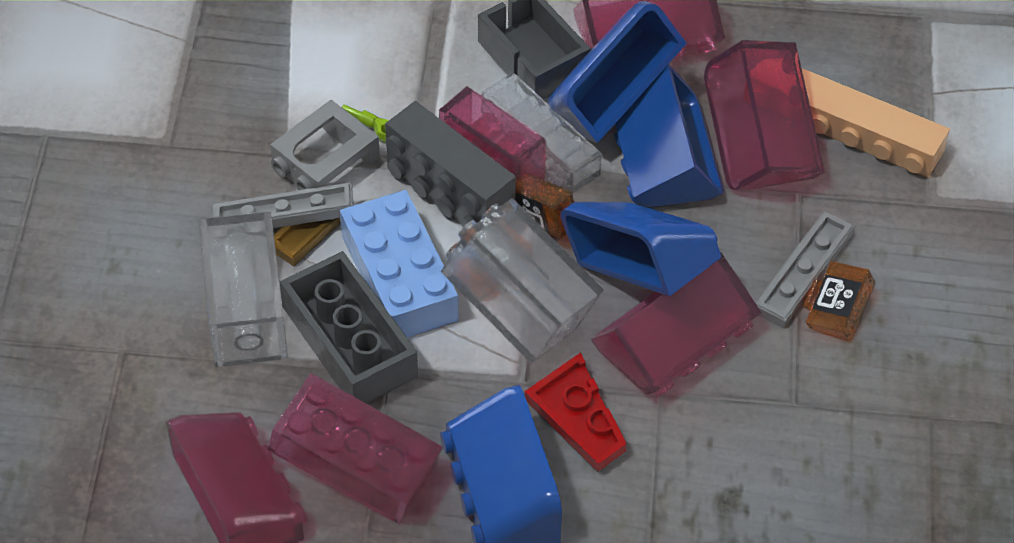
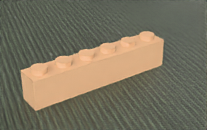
M764 52L745 79L744 102L778 115L787 121H792L809 128L816 133L838 140L847 146L874 155L878 159L898 165L912 173L929 178L945 151L950 128Z

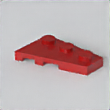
M581 352L525 391L524 395L527 403L597 472L626 452L627 443L610 409L606 408L599 394V388L586 368V362Z

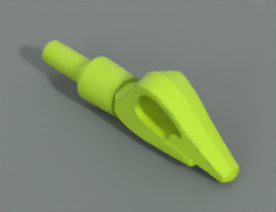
M345 104L342 106L344 110L366 127L374 129L375 134L379 136L380 142L386 143L385 123L389 120L380 118L367 110L361 112Z

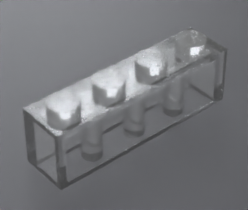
M512 72L481 92V114L484 120L489 125H494L503 133L504 138L510 145H515L525 154L530 164L538 166L547 175L551 183L562 187V190L569 196L601 175L602 153L564 118L555 113L550 105L515 73Z

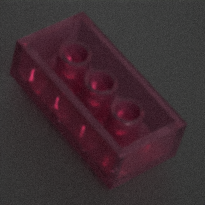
M310 373L272 429L268 451L400 525L436 467L443 446Z

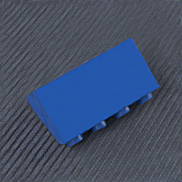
M648 1L636 3L618 19L553 91L548 100L550 115L560 127L598 143L687 42L658 5Z
M668 64L615 123L617 132L614 133V137L624 157L621 159V165L630 181V185L627 186L629 196L636 205L640 203L643 207L647 208L711 200L724 193L700 102L692 88Z
M573 202L561 211V220L579 266L667 296L674 294L722 257L717 244V235L709 226L630 202Z
M516 385L504 388L447 422L446 431L440 432L441 442L445 454L451 453L454 462L450 463L455 485L461 484L464 494L460 495L464 514L466 517L472 515L474 526H471L473 542L561 543L562 506L559 492L521 386Z

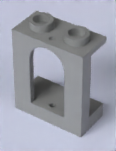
M329 100L270 144L271 165L274 171L281 177H287L296 185L298 190L325 186L360 158L368 165H372L380 159L379 136L333 100ZM322 127L343 144L324 160L315 164H304L294 156L296 147Z

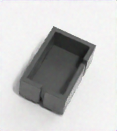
M508 0V28H506V5L503 2L478 14V42L513 81L517 79V85L534 104L549 97L591 50L546 0Z

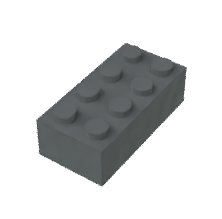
M417 101L412 102L385 123L387 167L394 177L401 178L407 182L420 197L429 199L438 207L443 215L456 220L469 235L476 236L482 240L494 230L500 233L515 221L516 176Z
M344 251L279 281L283 309L354 410L418 378L417 351Z

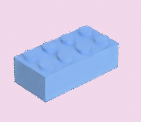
M407 190L340 210L342 238L358 272L407 338L459 321L458 294Z

